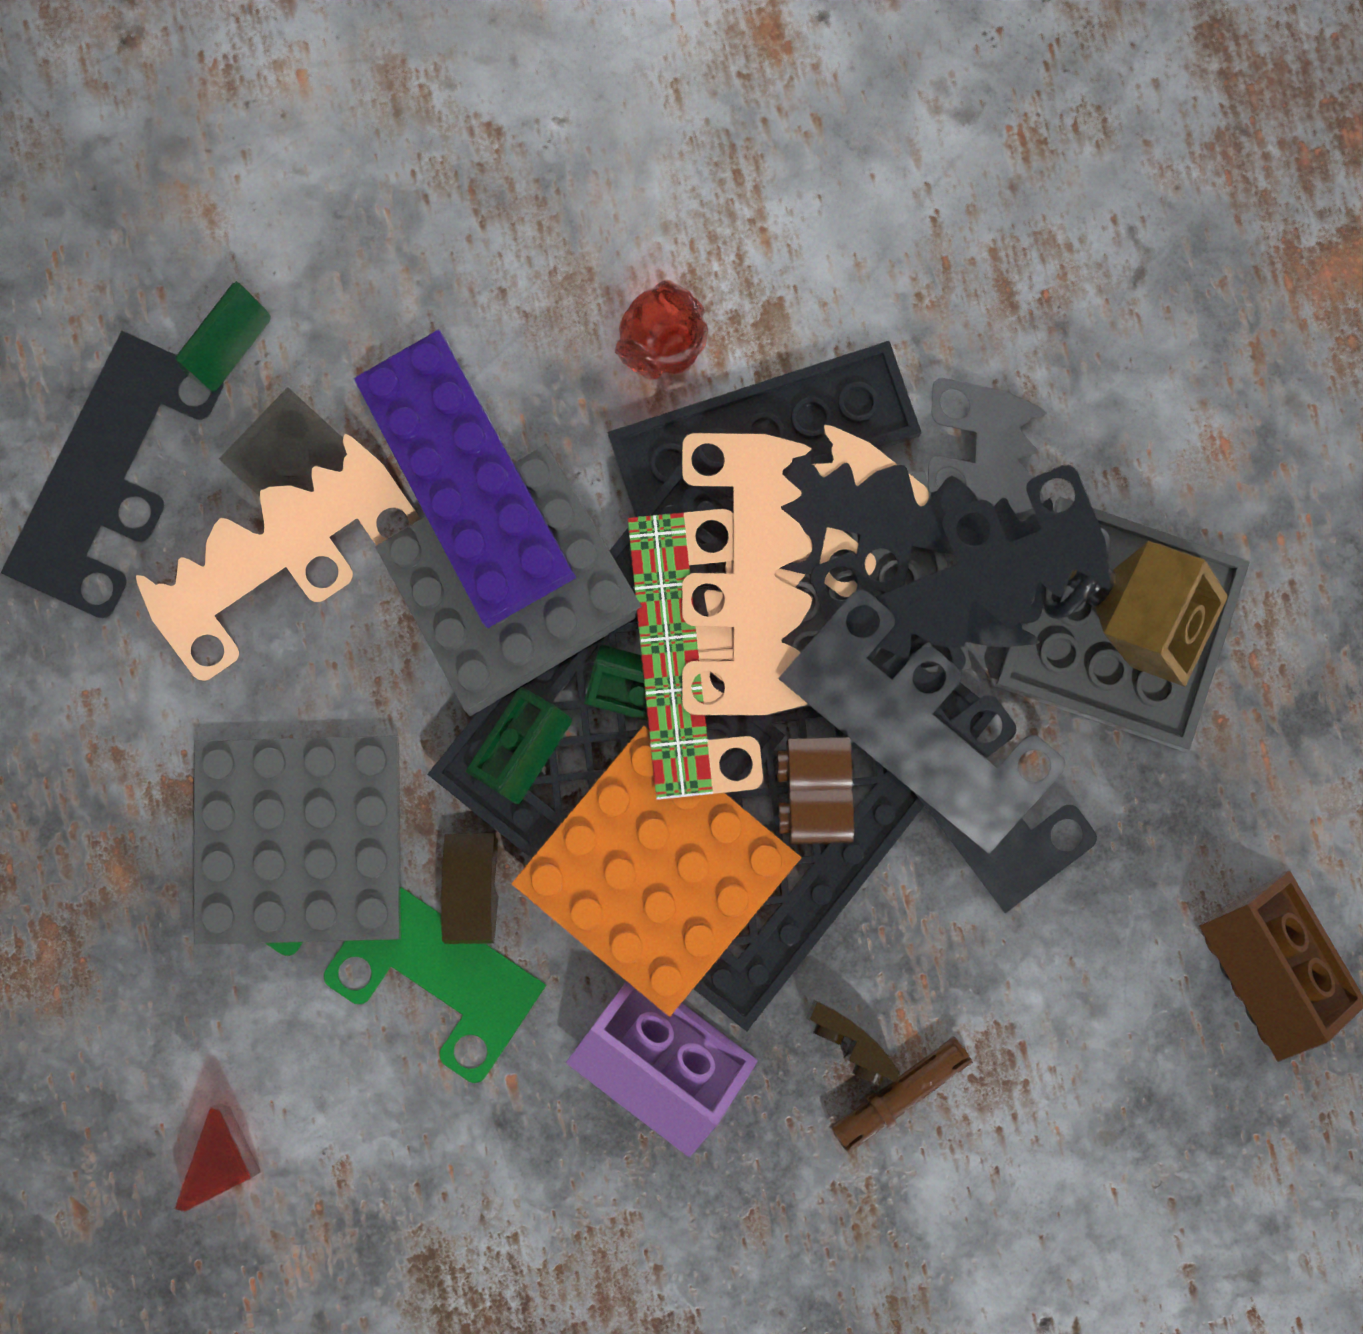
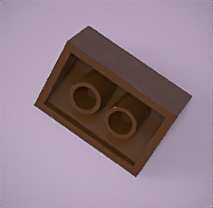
M1290 870L1221 908L1199 925L1205 936L1208 949L1218 958L1231 981L1234 994L1244 1003L1257 1026L1260 1039L1270 1048L1277 1062L1328 1043L1363 1009V994Z

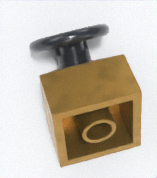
M1101 528L1103 535L1105 537L1107 556L1109 558L1110 537L1108 533L1103 528ZM1150 541L1146 542L1115 569L1109 568L1110 589L1102 587L1093 575H1085L1078 570L1072 571L1063 596L1058 597L1046 589L1043 609L1049 617L1053 619L1067 617L1084 602L1095 606L1104 634L1130 667L1184 687L1187 685L1228 598L1204 559Z

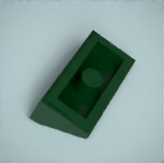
M236 281L231 284L179 351L175 360L187 376L210 392H215L268 325L271 316Z
M601 645L595 659L584 704L648 721L642 655Z
M519 687L465 772L513 803L519 804L572 723V718L526 688Z

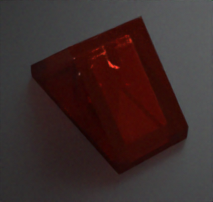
M220 1103L210 1107L174 1209L186 1212L261 1173L230 1106Z

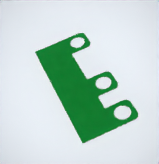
M402 887L401 939L345 941L324 972V981L328 987L350 1002L360 1005L370 999L392 967L462 1014V1018L442 1046L439 1057L446 1067L471 1083H479L485 1079L546 987V984L487 944H444L442 941L441 913ZM303 942L265 944L281 955L290 956L298 951ZM350 957L363 958L371 968L369 983L359 990L346 988L339 979V968ZM467 1035L480 1037L487 1047L485 1061L476 1068L461 1066L454 1055L456 1043Z

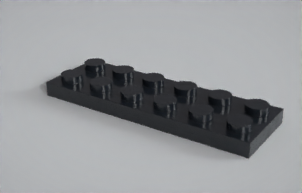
M888 340L609 431L607 434L634 516L637 517L682 462L683 441L688 435L693 433L766 434L806 444L811 448V464L832 463L834 460L832 455L833 444L825 434L824 425L836 427L865 440L878 450L920 437L922 431L893 349ZM706 443L694 450L691 461L694 469L699 474L713 476L721 471L725 459L722 450L718 446ZM795 458L792 459L789 466L783 469L782 475L784 477L787 476ZM715 486L730 499L734 498V486Z

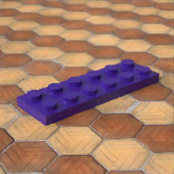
M439 329L353 378L478 616L487 628L577 578L453 351Z

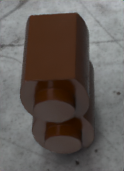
M850 737L788 739L786 751H777L778 782H787L788 802L778 803L779 833H789V844L853 842L854 814Z

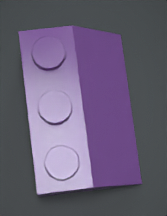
M626 981L566 1061V1064L690 1158L716 1128L758 1060L683 1003L669 1017Z

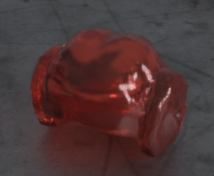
M667 279L660 281L655 287L637 296L624 313L619 324L620 339L616 342L615 354L618 355L624 365L648 380L659 379L663 373L681 375L689 371L697 357L706 347L708 326L703 318L705 307L698 301V298L693 297L692 293L682 286Z

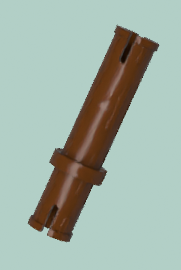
M952 1036L933 1053L901 1074L897 1082L893 1081L877 1093L872 1090L864 1096L865 1102L829 1127L846 1152L850 1154L863 1144L864 1141L886 1127L890 1130L897 1124L895 1119L938 1089L955 1074L973 1064V1061L961 1043Z

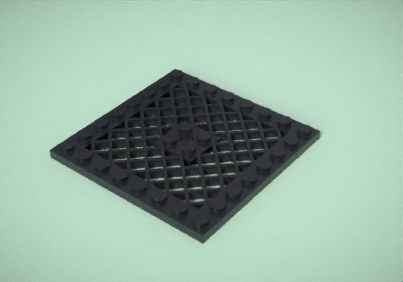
M681 462L637 517L727 509L733 513L734 501L715 486L689 485L683 478ZM708 520L697 528L695 538L702 543L698 544V546L703 551L716 553L727 545L729 535L726 527L721 522ZM628 527L609 551L635 593ZM708 563V573H717L716 563ZM710 583L702 584L695 589L710 588V590L719 591L718 586ZM638 622L626 623L607 634L609 646L617 648L616 633L639 631ZM606 636L522 685V687L553 704L561 711L580 709L583 736L562 738L557 747L584 744L587 772L558 775L555 748L549 758L551 775L537 777L532 786L552 784L555 811L529 790L519 804H515L465 772L519 688L477 712L427 774L531 859L565 820L564 818H567L572 810H562L559 783L588 780L590 790L595 784V779L600 778L607 770L594 771L591 743L620 740L622 752L628 745L627 739H633L639 732V730L626 731L625 716L617 713L619 732L590 735L587 708L594 706L584 704L586 698L584 672H592L595 662H585ZM575 674H577L579 700L553 703ZM710 675L713 687L724 693V682L722 680L718 682ZM959 682L939 707L951 721L980 699V697ZM944 684L941 685L939 688H937V689H936L935 691H933L932 693H935V692L939 691V690L944 686ZM804 707L796 708L795 713L778 715H705L706 731L716 729L723 732L727 738L750 736L758 741L762 764L764 762L766 764L768 788L725 792V794L742 808L743 798L769 796L772 824H765L764 826L768 830L773 831L774 835L783 841V834L779 833L778 795L788 794L787 786L777 787L774 759H777V751L773 750L785 737V734L772 724L796 721L798 739H807L805 720L825 717L816 710L804 712ZM982 710L973 716L970 722V732L976 740L995 717V712ZM832 724L834 738H843V732ZM855 742L851 743V751L862 750ZM730 748L720 758L719 767L721 773L727 779L741 781L751 773L753 762L749 753L744 749ZM873 757L874 776L852 779V786L875 784L853 811L854 841L851 843H828L822 852L820 844H811L812 856L802 857L796 864L812 863L790 892L786 876L779 884L781 895L771 896L765 901L763 905L781 904L757 933L756 915H754L748 922L749 935L738 936L731 942L730 945L748 944L740 956L736 958L726 949L693 988L746 1032L924 807L913 790L887 769L883 772V766Z

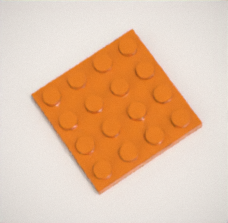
M643 726L511 884L670 1017L802 857L725 793L656 800L650 732L648 728Z

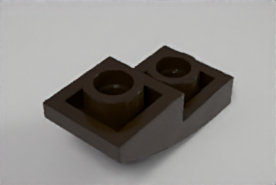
M495 833L445 834L441 881V928L444 944H490L495 942L499 897L494 888L499 842Z
M813 1000L806 1019L816 1023L813 1033L838 1045H842L845 1037L852 1039L844 1057L855 1064L852 1074L879 1086L884 1077L897 1082L900 1074L899 1070L870 1035L836 1010Z

